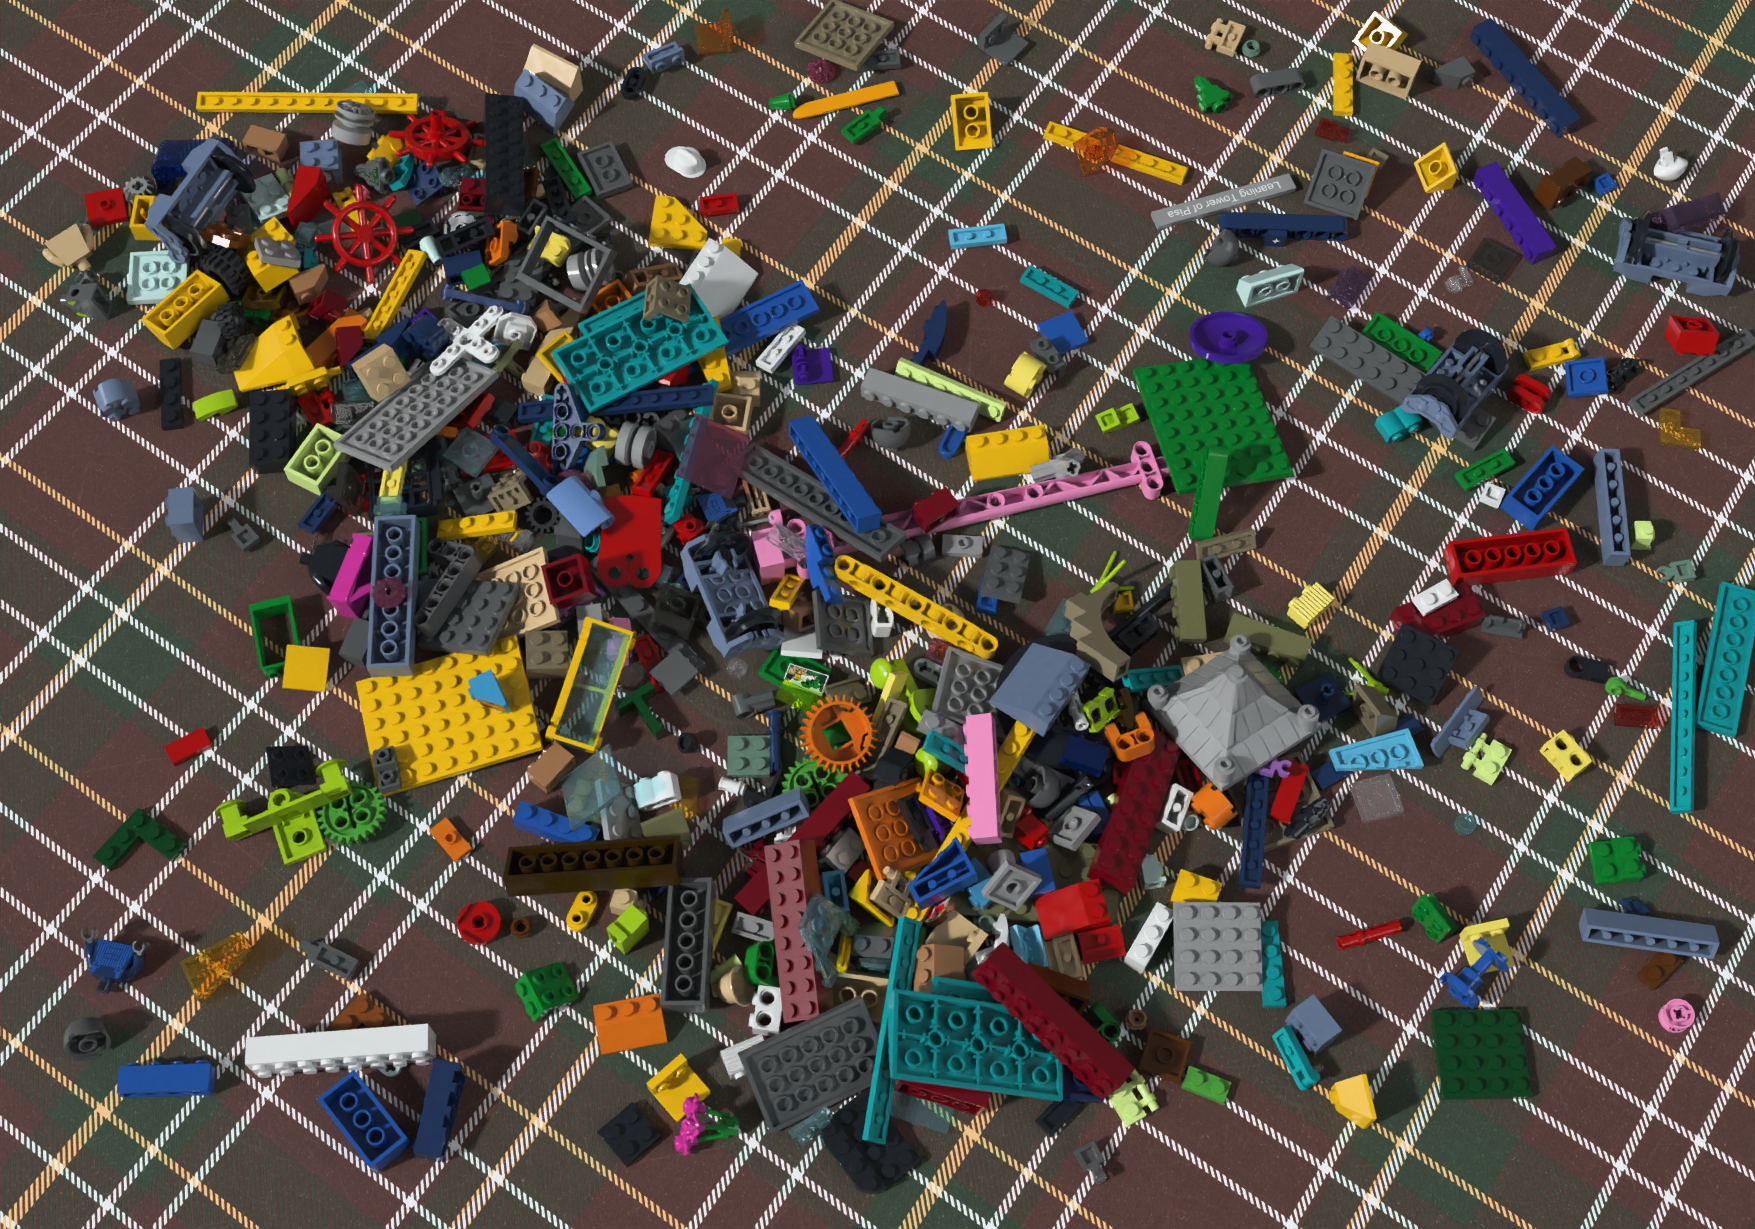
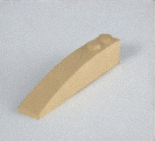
M570 308L561 317L562 324L549 331L536 353L564 330L575 340L580 330L578 323L584 321L587 315ZM535 353L530 358L527 371H524L522 374L521 382L524 391L543 397V394H548L555 377L537 358Z

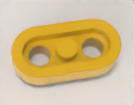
M593 891L580 892L577 895L566 917L567 925L571 931L582 932L589 925L598 906V898ZM589 897L590 901L588 903H584L583 899ZM575 917H581L579 922L573 921Z

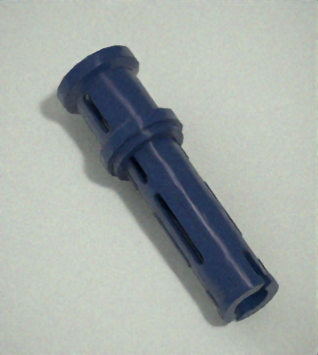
M782 710L766 712V717L768 718L766 733L770 738V774L776 775L778 768L783 769L782 736L785 734V729L783 728L785 712Z

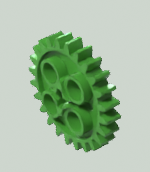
M803 757L802 764L795 761L796 768L789 767L791 774L784 775L787 781L782 782V787L786 788L782 790V794L801 787L807 799L812 798L816 800L813 805H810L811 815L821 803L808 773L811 772L813 774L816 786L820 788V795L823 801L827 798L825 793L830 790L833 791L848 773L840 774L839 768L836 769L835 773H832L831 767L823 771L824 764L816 767L818 760L810 762ZM820 772L828 774L825 778H819L817 775ZM800 780L808 782L805 786H799L797 783Z
M353 779L350 784L353 794L320 807L322 810L317 811L320 817L317 819V822L321 825L319 828L327 839L330 838L333 843L338 841L341 846L345 842L352 846L353 841L360 845L362 838L369 841V834L376 836L375 828L382 829L379 822L386 821L382 815L388 813L384 808L387 806V803L383 800L385 798L383 794L379 793L378 787H374L371 782L366 784L362 779L358 784ZM348 797H350V804L354 808L353 810H351V807L348 803ZM352 814H353L354 820L356 821V826H357V827H356L355 829H354V821H353V819L351 818V815H352ZM368 816L366 820L361 821L362 818Z

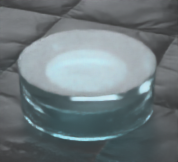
M1460 814L1455 819L1453 826L1458 834L1468 836L1476 829V820L1469 814Z

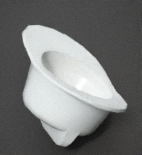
M677 146L670 149L665 155L666 165L687 178H697L706 170L705 160L693 147Z

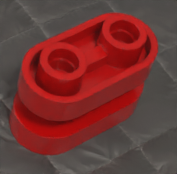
M1527 374L1517 375L1513 386L1506 393L1509 401L1533 414L1541 413L1545 403L1548 402L1552 395L1549 386L1536 381Z

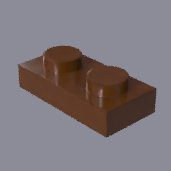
M1659 952L1636 976L1653 991L1683 960L1676 954Z

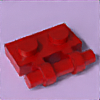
M328 387L321 389L322 395L317 396L315 391L297 399L299 406L313 428L317 423L325 427L334 424L331 419L333 416H336L339 421L346 418L343 413V407L337 403L335 394ZM329 403L330 408L325 409L323 404Z

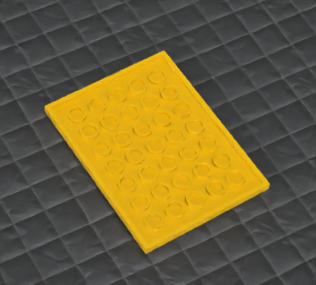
M516 635L497 640L490 656L452 653L415 664L414 676L371 677L356 682L375 783L378 789V775L374 768L373 751L393 745L398 759L402 789L384 793V797L543 750L519 640ZM491 669L498 679L512 712L505 713L485 707L477 699L473 700L468 692V689L471 688L468 680Z

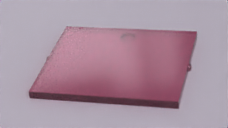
M696 413L676 476L701 486L703 489L731 499L750 437Z

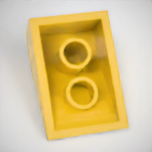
M988 92L951 95L950 102L956 151L993 148Z

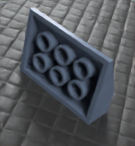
M1032 643L989 703L1044 737L1086 678L1091 665L1072 653Z

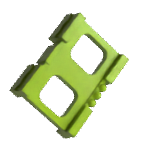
M1105 687L1098 693L1097 697L1093 700H1088L1081 706V709L1086 711L1091 725L1088 728L1089 732L1100 731L1109 721L1119 715L1121 710H1119L1113 694L1114 688ZM1111 698L1113 708L1107 712L1105 701ZM1097 708L1100 718L1094 723L1091 713Z

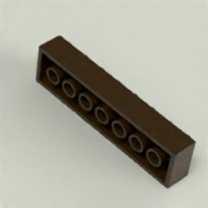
M680 835L509 847L503 881L508 897L674 886L681 884L684 851Z

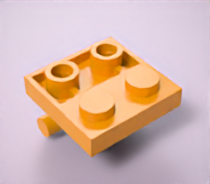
M929 769L925 773L923 784L919 783L915 789L920 793L918 800L955 822L960 814L965 790L947 780L941 774Z

